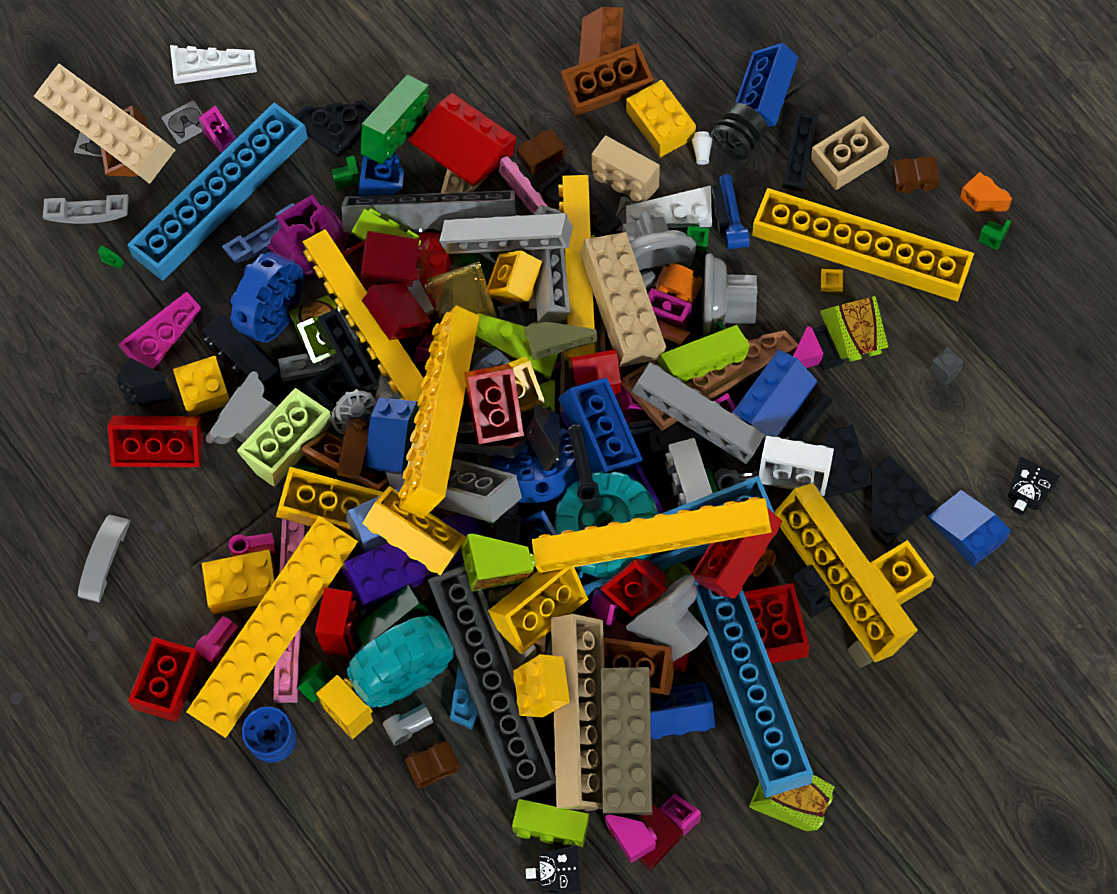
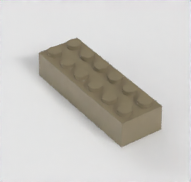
M649 667L601 668L604 816L609 814L615 816L653 815Z

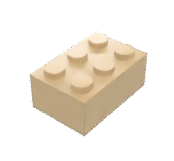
M862 116L813 146L810 160L832 187L837 190L886 160L889 145L869 121Z
M605 135L592 153V176L598 182L610 185L615 191L628 195L635 202L650 200L658 189L660 165Z

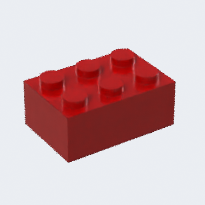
M509 364L464 372L474 436L478 444L524 436L514 369Z
M324 588L315 630L324 654L351 658L352 651H356L358 637H355L356 631L354 627L362 622L360 608H357V600L354 599L351 591Z
M153 637L128 700L132 708L177 722L202 659L199 652L190 647Z

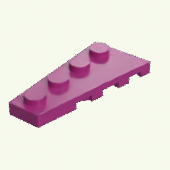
M186 292L120 342L119 347L129 359L131 357L155 369L201 311V307Z

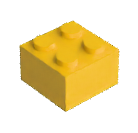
M521 250L499 254L485 294L504 304L519 301V303L528 302L533 295L535 281L540 275L542 261Z
M216 356L173 369L188 416H196L224 407L229 402L230 398Z
M908 540L870 562L900 605L931 587L934 575Z
M540 654L513 670L519 716L543 718L570 702L564 657Z
M336 675L316 695L321 707L353 740L373 722L371 716L373 711L357 696L348 679L342 680Z

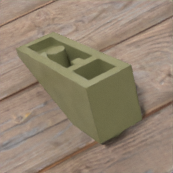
M534 322L524 328L525 339L532 360L597 342L596 329L551 322Z

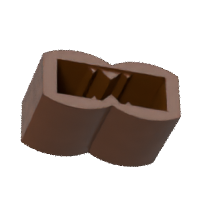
M553 129L539 132L535 139L525 140L517 148V157L530 174L541 171L549 164L555 163L566 155V146Z
M926 156L916 159H901L893 162L892 173L897 192L910 193L915 189L930 191L938 187L939 174L935 157Z
M438 740L432 743L428 750L422 752L421 750L413 751L408 755L409 758L405 759L406 766L417 789L426 787L460 771V765L449 741L443 742Z

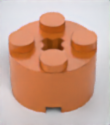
M671 263L667 267V264H664L653 289L689 302L693 306L703 284V279L700 276L698 278L692 276L694 271L684 266Z

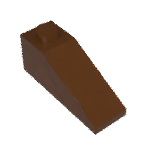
M348 418L341 443L337 469L338 476L359 481L368 441L370 422L360 418Z

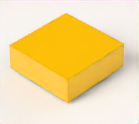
M821 269V292H843V270Z

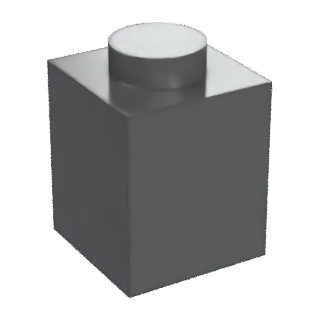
M947 347L932 360L929 372L946 386L960 374L964 361Z

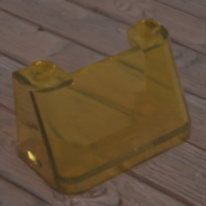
M479 261L428 278L427 284H424L427 296H432L440 321L443 320L447 311L450 312L456 305L476 315L479 313L497 318ZM475 339L472 357L485 347H491Z

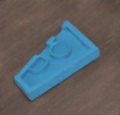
M458 666L450 719L472 730L478 714Z

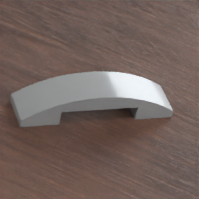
M128 194L107 195L106 200L67 202L66 198L44 199L43 219L74 224L115 220L128 214L129 196Z
M109 514L104 520L84 566L77 595L79 598L100 603L107 585L106 576L118 545L125 538L131 522L129 519Z

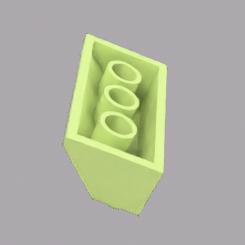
M295 388L237 451L259 477L275 487L288 473L289 467H293L304 455L302 452L303 446L332 425L330 411Z

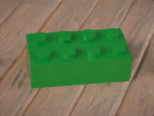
M409 75L404 77L362 123V155L380 164H383L387 158L393 156L395 149L399 145H403L406 137L413 133L419 122L424 121L427 117L428 84Z

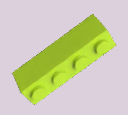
M735 325L660 354L657 365L663 368L669 375L677 377L683 383H686L689 379L703 377L708 372L715 369L721 370L733 362L743 361L747 356L750 344L739 327Z

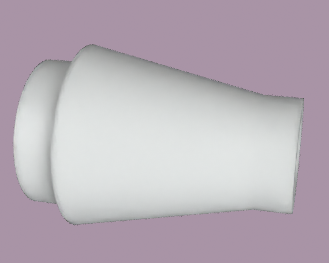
M708 132L694 133V138H692L696 163L700 165L708 164L712 138Z

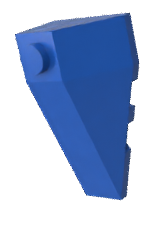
M394 152L391 158H387L383 164L363 156L358 196L393 195L402 190L404 171L400 167L399 157L396 155V152Z

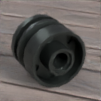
M733 103L723 115V119L712 130L711 138L722 152L732 158L742 160L750 155L751 151L755 148V144L766 133L767 124L764 118L753 108L746 104Z

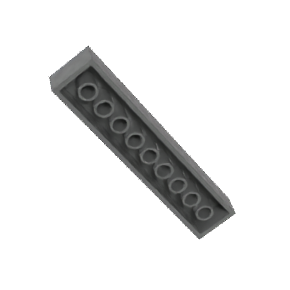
M465 566L428 579V587L443 626L454 646L456 660L511 803L556 786L555 775L532 717L519 716L513 667L499 631L496 629L488 610L490 608L483 590L471 592Z

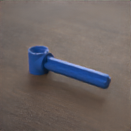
M723 174V176H720L719 181L729 220L728 228L725 230L727 249L749 247L748 229L741 225L732 177Z

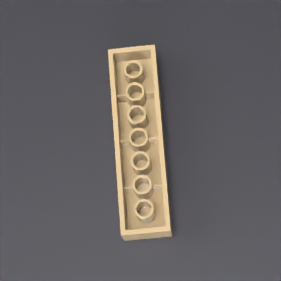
M59 63L34 95L36 99L149 184L175 152V149Z
M576 614L551 618L552 656L564 657L570 697L569 703L554 711L557 808L580 811L602 810L601 668H605L603 620Z

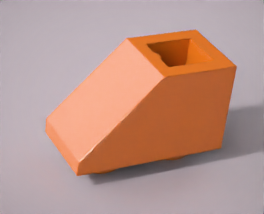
M981 172L963 187L960 199L975 211H1007L1012 201V197L1006 190L999 188L990 177L983 175Z

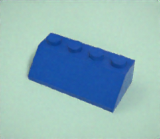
M784 43L754 51L735 103L746 104L756 110L766 121L767 127L776 125L793 72L796 68L798 56Z
M778 350L732 413L738 415L747 424L757 427L761 433L765 434L761 441L764 444L766 436L779 437L815 387L817 380L797 358Z
M608 378L569 388L558 398L570 427L571 425H580L582 427L592 473L601 471L603 473L620 472L643 460Z
M705 681L673 686L671 696L651 693V739H660L668 735H683L686 732L692 731L703 732L710 728H716L713 702Z

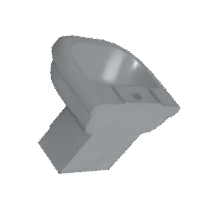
M645 212L641 214L637 221L623 224L621 233H627L640 273L648 270L649 272L652 271L654 275H659L663 265L667 264V267H669L671 263L686 268L691 266L696 251L695 240L681 231H669L663 216L650 218L649 213Z
M712 253L706 254L704 282L702 284L703 336L715 331L717 322L720 320L724 325L726 323L755 324L757 275H729L723 260L714 258Z
M251 372L242 386L238 387L218 416L219 419L206 436L207 443L226 444L232 438H236L244 443L277 408L262 397L264 386L258 379L257 372Z
M687 574L669 585L667 591L643 608L626 626L629 632H633L642 639H651L655 645L672 647L673 661L695 649L709 634L688 611V608L697 597V588L694 584L695 577Z

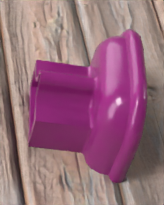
M310 195L276 216L279 231L272 236L267 248L272 253H277L294 261L302 268L303 276H310L315 274L313 269L315 265L312 261L308 262L303 254L305 250L303 241L326 229L342 253L348 249L350 235L349 232H343V222L331 207L327 208L325 205H320L315 197Z

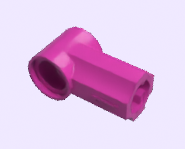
M267 533L248 537L243 535L233 536L229 541L231 556L234 557L264 550H270L271 554H274L273 534ZM237 546H245V549L242 551L235 550Z
M222 616L209 634L202 636L198 640L194 649L199 652L201 657L214 665L221 659L225 652V646L239 628L233 621Z

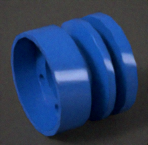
M271 706L260 707L248 715L242 727V738L247 748L260 761L267 763L280 762L287 758L294 750L297 741L296 731L287 715L280 709ZM268 734L274 735L275 739L273 741L268 739Z

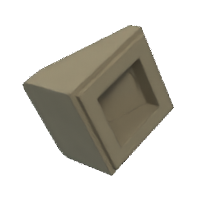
M859 640L855 641L848 649V652L859 668L873 662V659Z

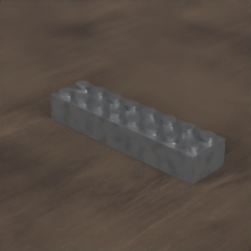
M515 190L345 197L341 206L343 232L351 234L363 210L369 211L370 208L381 214L380 218L388 221L390 219L400 225L399 229L403 231L413 229V232H424L426 229L442 231L444 220L516 216Z

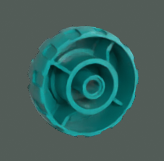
M615 471L612 473L595 472L592 473L594 482L598 483L599 491L603 498L601 507L595 511H588L583 507L577 495V488L580 485V481L577 480L566 489L567 493L563 499H559L555 510L554 530L559 535L566 530L576 532L584 530L588 526L604 527L611 522L627 523L634 518H653L659 514L652 495L640 482L633 480L626 474ZM595 494L588 495L586 499H591ZM654 553L577 566L575 568L582 573L592 575L594 578L609 579V577L615 576L635 559L649 560Z
M434 617L412 618L392 627L368 643L351 660L350 666L347 668V675L355 692L367 706L372 708L384 707L396 700L400 701L412 695L415 690L423 688L433 681L432 679L437 674H441L449 666L448 663L453 660L455 656L454 646L446 630Z

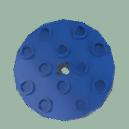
M272 252L262 253L253 264H248L237 291L230 300L232 304L230 321L233 323L234 328L238 332L261 342H269L276 338L291 320L288 311L292 310L294 304L298 305L304 283L302 268L294 261Z
M561 428L559 432V437L561 438L559 451L561 456L558 463L553 464L549 471L544 469L531 445L523 449L514 458H505L502 455L491 457L490 464L493 469L516 475L522 495L518 502L538 503L555 499L566 494V489L575 481H579L568 430Z

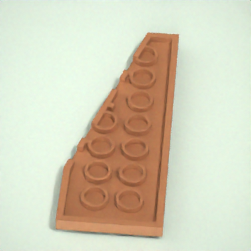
M785 330L761 335L758 339H746L750 347L743 361L728 364L721 370L715 369L703 377L689 379L684 384L700 391L704 397L713 401L762 372L778 350L791 355L796 351L798 344ZM658 360L651 361L649 363L657 365ZM649 363L623 377L621 384L660 430L663 431L678 421L631 392Z

